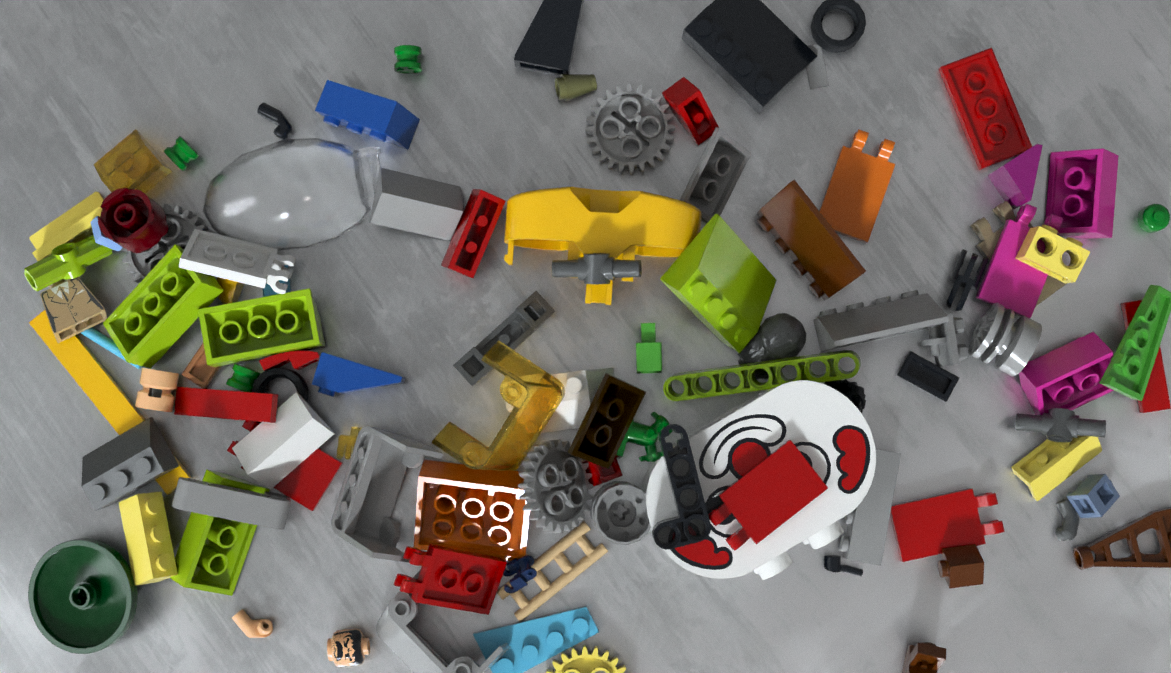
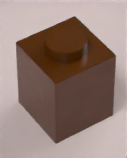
M976 544L942 548V560L938 561L939 575L941 578L945 577L949 589L983 584L984 561Z

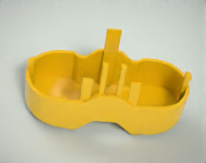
M570 186L522 192L510 197L507 201L504 242L508 244V254H505L504 260L508 265H513L514 246L541 250H567V260H578L579 257H584V254L607 253L610 254V257L620 260H635V255L679 257L701 231L702 214L697 207L684 201L643 191L595 190ZM633 277L622 278L621 281L633 282ZM610 280V284H586L585 304L604 303L605 305H611L613 280Z

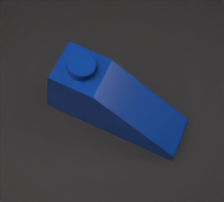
M322 352L312 385L319 386V393L334 397L335 392L349 393L403 384L406 378Z

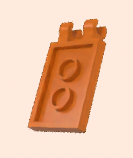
M858 129L855 132L850 148L846 146L841 147L819 211L836 233L867 243L895 167L894 163L888 162L895 142L884 139L879 146L876 157L865 154L862 150L869 133Z

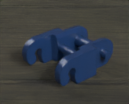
M527 555L520 559L515 558L507 563L509 570L505 568L503 575L507 577L514 575V578L509 580L512 587H509L508 584L504 585V590L507 593H515L527 586V582L536 577L537 571L531 567L534 564L532 556Z

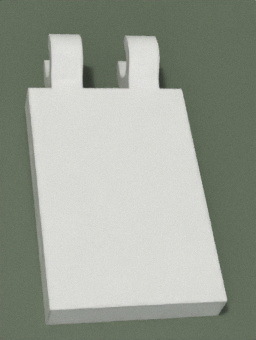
M194 229L180 257L179 268L265 288L266 284H268L276 293L285 294L288 285L280 283L278 280L288 282L294 270L286 268L284 265L293 267L296 258L291 255L277 254L278 249Z

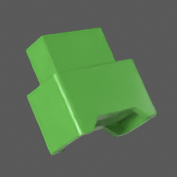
M641 323V343H636L637 373H662V342H656L655 323Z

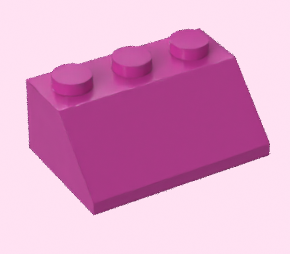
M1104 148L1051 152L1046 216L1051 217L1053 214L1063 218L1057 235L1084 239L1112 238L1119 155Z
M1094 331L1043 356L1028 361L1019 373L1021 387L1035 415L1048 413L1049 409L1052 408L1074 410L1114 391L1099 383L1113 357V351Z

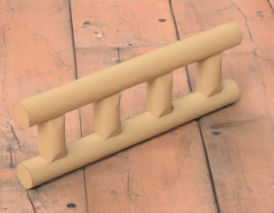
M585 521L534 560V564L531 567L536 569L537 575L533 579L542 591L530 601L521 590L515 593H507L504 590V585L497 590V594L502 600L510 595L518 604L520 609L514 615L520 622L608 552L602 543L594 547L585 536L591 530ZM576 542L586 556L572 565L563 552ZM552 560H555L564 573L551 583L541 569ZM508 581L506 584H508L509 587H512L510 581Z

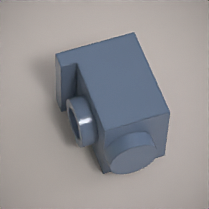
M1106 474L1088 475L1074 492H1069L1066 497L1080 518L1102 517L1120 495Z

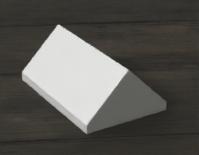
M296 391L277 408L276 423L261 422L232 449L247 475L267 488L272 489L335 433Z

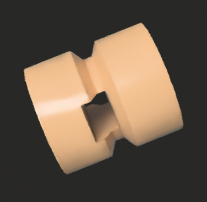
M142 368L139 383L143 386V389L137 392L135 407L172 412L175 397L171 392L177 389L179 374ZM152 388L161 389V397L152 396Z

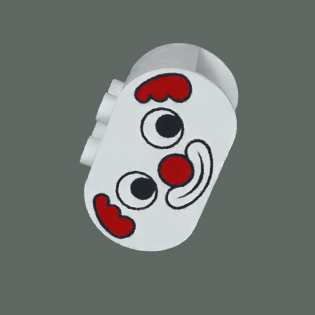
M799 380L782 384L776 388L763 390L688 434V439L708 514L723 503L718 497L721 492L788 440L794 443L828 489L758 544H755L749 538L735 551L729 546L725 539L742 527L731 513L717 526L713 525L710 521L711 531L705 540L674 549L663 550L681 567L700 576L728 579L746 575L754 570L755 574L759 573L762 580L778 574L793 563L787 550L803 542L804 545L810 544L813 549H818L837 539L844 533L838 520L850 514L862 502L868 493L875 473L876 449L874 438L866 419L846 396L834 388L815 381ZM677 441L672 444L674 452L668 451L669 458L675 454H686L685 447L678 450ZM662 456L657 461L650 463L642 485V491L646 494V508L651 531L657 522L678 516ZM678 459L673 463L672 469L674 474L683 476L688 472L689 464L685 459ZM693 489L683 490L680 495L681 503L686 506L692 505L696 501L695 491ZM693 519L688 524V531L692 535H699L704 529V523L701 519ZM669 526L662 527L658 532V539L664 543L672 541L675 536L674 529Z

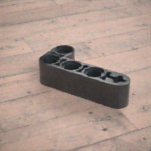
M670 424L660 431L659 443L678 516L657 522L652 530V537L655 543L665 550L701 542L709 536L711 531V524L688 435L682 426ZM670 429H673L674 433H680L681 439L677 440L678 450L685 447L686 454H675L669 458L668 451L674 452L672 443L665 441V437L669 436ZM678 459H685L689 464V470L683 476L675 475L672 469L673 463ZM685 489H693L696 493V501L690 506L683 505L680 501V495ZM693 519H701L704 523V529L699 535H692L688 531V524ZM664 526L672 527L675 531L673 540L668 543L661 542L658 539V532Z

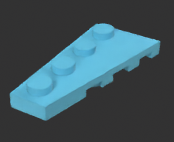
M582 606L540 618L500 626L495 629L475 632L473 636L486 660L499 646L505 643L510 646L490 668L492 673H523L599 633V629L587 606Z

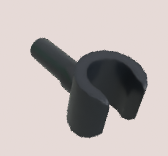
M824 556V568L827 571L846 572L858 576L863 575V569L841 565V556Z

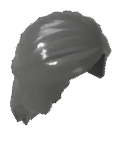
M779 313L766 318L756 335L738 353L740 357L738 363L747 364L796 357L806 343V332L803 324L787 313ZM756 369L754 372L756 380L769 378L768 373L764 369Z

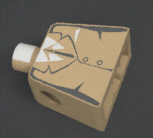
M78 277L67 281L62 279L48 286L49 289L40 294L51 329L58 343L107 319L102 304Z

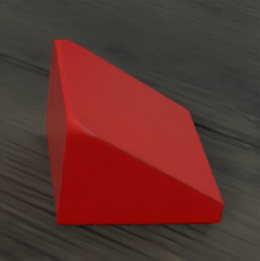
M614 458L609 469L587 460L582 461V463H589L585 471L592 474L588 482L593 486L623 476L617 458Z

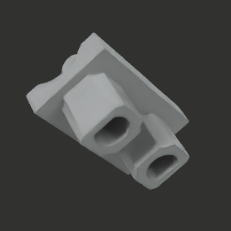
M947 314L949 322L929 328V339L921 341L922 346L931 347L932 356L936 357V364L939 367L960 364L961 360L969 357L968 347L965 344L957 345L956 334L963 333L965 329L964 321L962 318L953 317V314Z

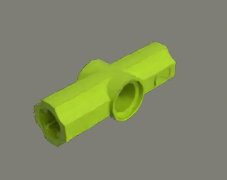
M91 235L77 243H65L55 247L51 252L52 255L24 268V275L31 287L38 292L62 279H74L83 275L86 272L87 266L113 254V249L96 243L94 235Z

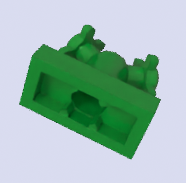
M656 412L651 413V416L655 419L651 426L636 422L633 419L615 458L620 459L623 457L626 444L629 442L645 447L647 455L639 457L641 462H655L660 459L663 454L662 451L657 452L656 442L660 431L669 425L668 420Z

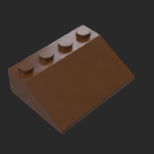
M795 180L785 186L757 212L759 225L765 232L770 231L777 239L774 241L776 247L782 254L787 253L794 261L791 263L792 267L800 276L805 275L811 283L808 285L809 289L817 298L822 297L824 301L866 272Z

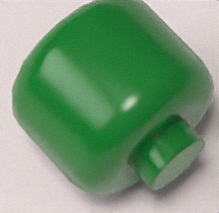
M1161 204L1146 206L1138 214L1139 226L1149 233H1155L1164 229L1170 221L1168 209Z

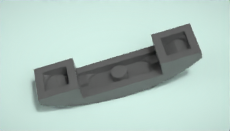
M535 291L505 321L476 347L468 351L453 366L471 386H474L535 332L555 310Z

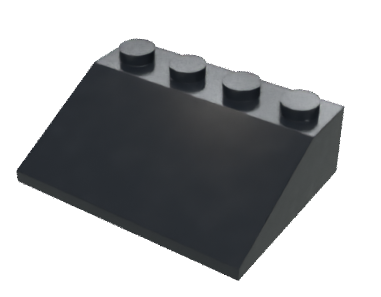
M715 0L684 28L682 39L758 114L817 58V55L761 0Z

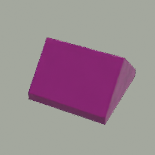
M1034 145L988 175L1003 200L1007 201L1012 209H1016L1032 199L1043 145Z

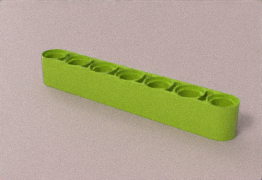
M842 350L681 372L672 375L665 381L663 391L668 399L683 401L772 389L782 384L799 380L827 382L849 379L858 373L861 360L856 352ZM843 357H850L855 362V368L852 371H844L840 368L839 360ZM814 361L823 362L826 366V372L822 375L814 374L811 371V363ZM783 366H794L797 370V377L793 379L786 378L782 372ZM756 369L766 370L769 375L767 382L761 383L755 379L754 372ZM728 373H736L740 377L739 386H731L727 382ZM706 376L712 381V388L710 390L701 388L699 384L700 377ZM673 380H679L683 383L684 392L682 394H678L672 389Z

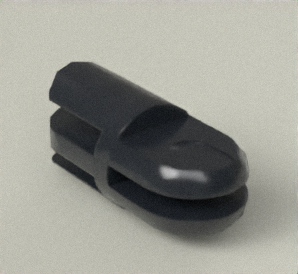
M962 249L951 275L950 281L954 285L946 302L947 307L951 308L959 286L964 288L955 311L962 310L970 290H977L989 260L988 258H983L973 280L969 277L978 257L977 254L973 253L964 276L959 275L958 273L967 254V251Z

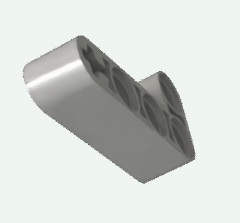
M179 477L172 507L203 515L283 530L291 499L286 495L265 491L263 494Z

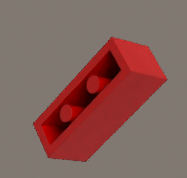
M481 189L472 190L441 266L464 276L474 278L506 200Z

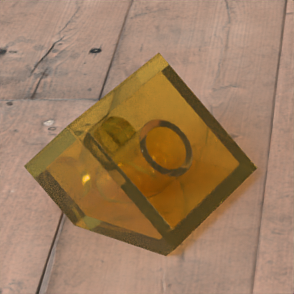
M137 129L93 164L100 179L111 192L120 188L138 189L146 194L172 172Z

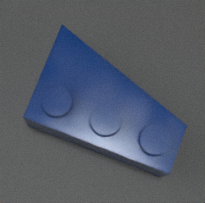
M329 80L326 81L315 109L317 113L324 117L323 121L329 125L339 127L341 124L346 126L347 130L362 135V133H365L378 141H386L407 150L410 147L420 121L419 118L397 101Z

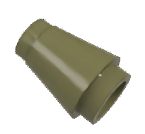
M561 74V77L555 78V90L558 99H565L567 102L596 91L597 82L594 74Z

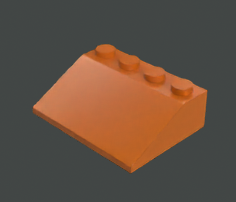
M424 460L418 476L414 548L428 550L429 544L498 557L505 561H512L515 558L520 559L526 556L530 525L528 517L531 511H523V507L527 502L526 500L519 499L524 493V489L518 487V484L524 483V479L519 476V471Z

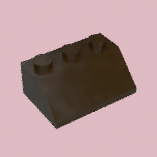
M605 373L568 453L609 469L646 392L622 379Z

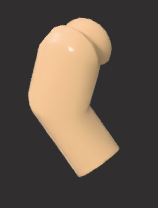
M243 609L232 617L234 622L249 638H265L273 631V623L269 619L252 620Z

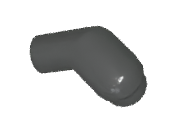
M1068 498L1056 503L1064 521L1063 526H1059L1055 533L1057 538L1063 542L1067 539L1070 541L1074 539L1079 526V517Z

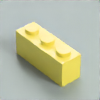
M162 491L136 494L118 502L134 585L160 582L178 575Z

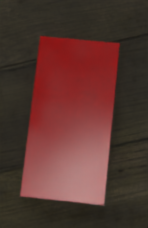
M992 48L939 68L979 170L1018 156L1032 147Z

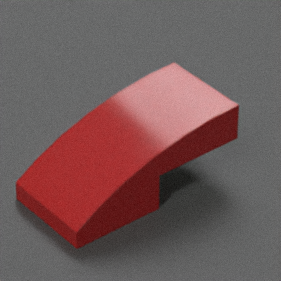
M289 351L259 360L264 371L282 367L290 362L294 369L301 370L318 362L321 353L314 351Z

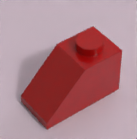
M682 77L662 92L670 110L698 146L712 136L716 127L719 128L700 89L685 77Z

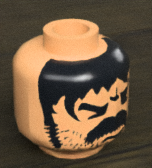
M360 629L335 631L332 638H328L327 641L329 661H333L337 667L362 665L365 655L370 654L369 637L364 638Z

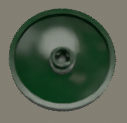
M74 539L54 546L36 564L29 583V607L36 626L49 642L70 653L89 654L113 645L127 632L136 613L137 586L134 585L133 575L128 563L114 548L94 539Z

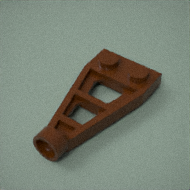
M1171 507L1151 511L1089 545L1075 547L1073 549V556L1076 565L1080 570L1093 566L1171 568ZM1150 528L1156 530L1161 549L1157 554H1143L1138 547L1137 536ZM1126 538L1130 556L1113 558L1110 544Z

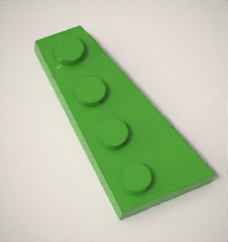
M1157 285L1149 286L1100 380V384L1133 400H1143L1171 312L1170 291Z

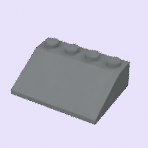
M918 290L902 293V299L891 301L890 296L875 299V305L864 307L863 302L848 305V311L837 313L836 308L820 312V317L813 321L820 351L823 352L931 328L949 322V318L928 293L919 295Z

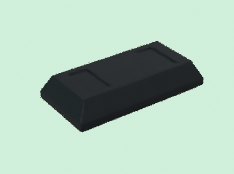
M909 351L897 376L945 402L949 399L959 380L958 376L912 351Z

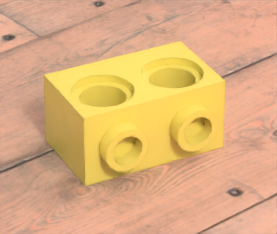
M1042 225L1030 228L1015 259L1065 284L1076 282L1090 251L1082 248L1083 243L1070 237L1064 239L1057 235L1058 231L1050 226ZM1039 239L1045 243L1044 253H1040L1037 249V241ZM1064 252H1067L1071 259L1068 266L1062 261Z

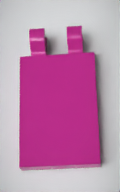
M1025 204V206H1020L1015 221L1006 220L976 298L992 305L999 303L1004 306L1005 310L1011 309L1019 316L1031 318L1048 275L1015 259L1030 229L1028 225L1037 210L1036 207ZM1053 214L1051 217L1046 216L1043 225L1050 226L1058 231L1063 218ZM1039 239L1037 241V249L1040 253H1044L1045 243Z

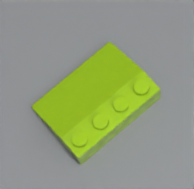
M716 213L660 278L721 342L738 353L745 348L758 332L777 281L727 223Z

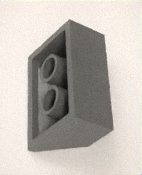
M150 417L83 456L81 486L92 507L97 511L113 505L179 467L153 417Z

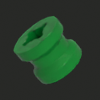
M401 45L394 48V55L397 57V62L394 64L395 72L414 74L422 71V65L419 62V57L422 55L421 47Z
M181 136L176 139V144L164 150V153L182 171L187 168V163L199 157V154Z
M234 363L232 368L234 373L227 380L226 385L243 392H252L253 384L261 373Z

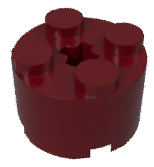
M117 189L110 193L100 206L102 212L101 216H98V225L101 232L116 244L133 253H141L152 248L168 232V224L163 208L141 190Z

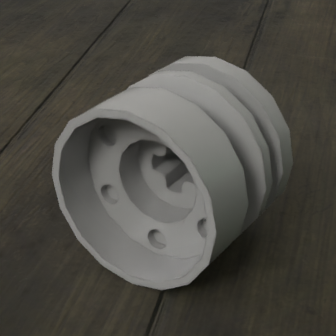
M994 303L977 324L968 353L974 358L981 356V361L984 363H989L996 356L995 368L1013 377L1023 370L1033 355L1041 336L1042 326L1026 316H1021L1013 324L1015 312L1011 309L1004 312L1005 308L1003 305Z
M613 481L603 485L595 493L591 502L590 515L594 526L606 540L615 544L629 545L640 541L649 532L651 526L647 515L646 494L640 488L627 481ZM619 504L627 509V511L623 512V517L621 518L613 513V511L618 509Z

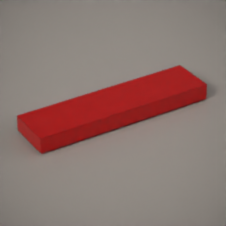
M1142 300L1121 303L1125 331ZM1160 347L1143 400H1137L1140 413L1171 409Z
M177 387L174 415L276 423L278 394Z

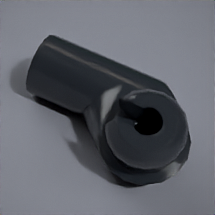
M266 103L259 105L258 115L276 124L277 127L274 129V135L282 140H286L289 133H292V125L284 114Z

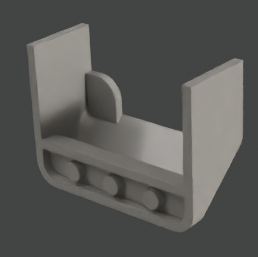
M364 426L358 433L331 521L333 532L371 558L409 562V559L403 558L404 552L396 548L401 533L398 524L391 519L407 467L418 468L426 456L442 459L444 453L421 441L377 427Z
M420 570L413 578L418 579ZM401 591L392 598L376 625V631L380 639L413 673H486L510 648L507 643L499 646L481 666L467 656L458 657L448 665L409 624L415 618L418 606L411 599L412 593Z

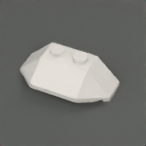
M614 369L581 370L505 381L503 386L506 409L537 434L580 428L605 373L614 376Z

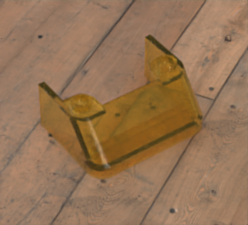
M498 340L483 356L482 361L506 376L501 383L500 394L514 408L490 447H487L451 422L433 439L432 444L471 469L514 471L524 461L527 453L531 450L565 396V388L558 379Z

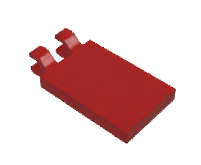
M245 420L242 427L251 432L261 422ZM232 441L227 451L236 456L232 448L239 441ZM318 448L273 488L309 510L314 511L343 465V462Z
M788 440L718 495L723 503L708 514L709 520L713 525L717 526L732 513L742 527L725 540L735 551L749 538L755 544H758L827 490L828 487L794 443Z
M968 488L892 505L890 517L900 560L906 562L942 554V548L976 544V546L986 544L985 535L1005 532L1002 521L980 522L977 508L997 505L996 493L989 492L974 496L973 489Z
M429 544L427 552L407 546L403 558L409 559V563L422 567L418 579L404 574H397L394 585L399 586L401 592L412 593L411 599L416 603L489 615L507 562L498 557Z

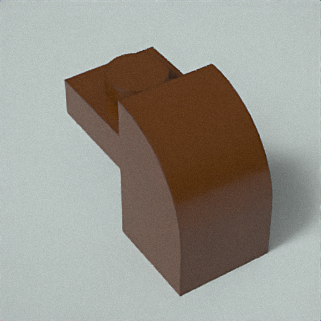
M929 642L917 643L916 646L909 645L904 658L902 673H937L946 660V648L937 647Z

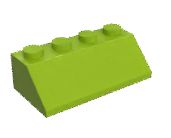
M176 244L103 322L104 327L128 363L151 369L199 317L198 309L209 307L224 291L214 276L179 268L180 257L184 249Z
M310 288L198 309L207 365L212 367L262 359L289 351H304L325 347L321 319Z
M206 469L202 480L263 494L265 491H270L269 488L208 469ZM191 512L175 556L178 575L170 577V579L185 588L232 596L257 525Z

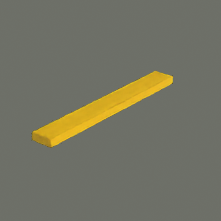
M45 310L29 322L119 435L146 420L78 335L58 343ZM175 455L174 457L179 467L156 479V482L167 495L176 490L179 477H192Z

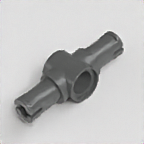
M607 253L584 254V257H579L578 260L552 261V277L578 278L579 280H584V284H610V280H615V278L641 277L642 275L641 260L615 259V257H610V254Z
M1052 408L1049 409L1048 413H1043V415L1017 413L1015 429L1041 432L1042 435H1046L1048 440L1054 442H1071L1073 438H1078V436L1105 438L1106 420L1081 419L1072 410Z

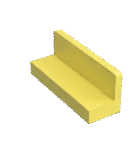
M94 192L29 237L36 248L32 254L37 261L52 255V250L59 245L77 243L93 235L90 222L96 216H101L102 208L100 206L104 200L99 192Z
M1078 436V438H1073L1071 442H1054L1047 439L1011 468L1013 473L1029 487L1033 498L1039 501L1102 451V447L1098 437Z

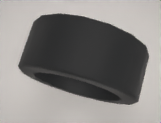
M826 0L822 2L813 15L811 22L812 36L816 43L826 51L834 53L845 52L854 47L863 35L866 26L865 13L854 0ZM839 9L851 15L854 20V29L848 38L835 40L825 34L822 21L826 13L831 10Z
M284 367L271 368L262 372L255 380L252 389L254 393H264L267 384L271 380L283 377L289 379L294 384L297 393L306 402L309 398L308 386L304 378L296 371Z

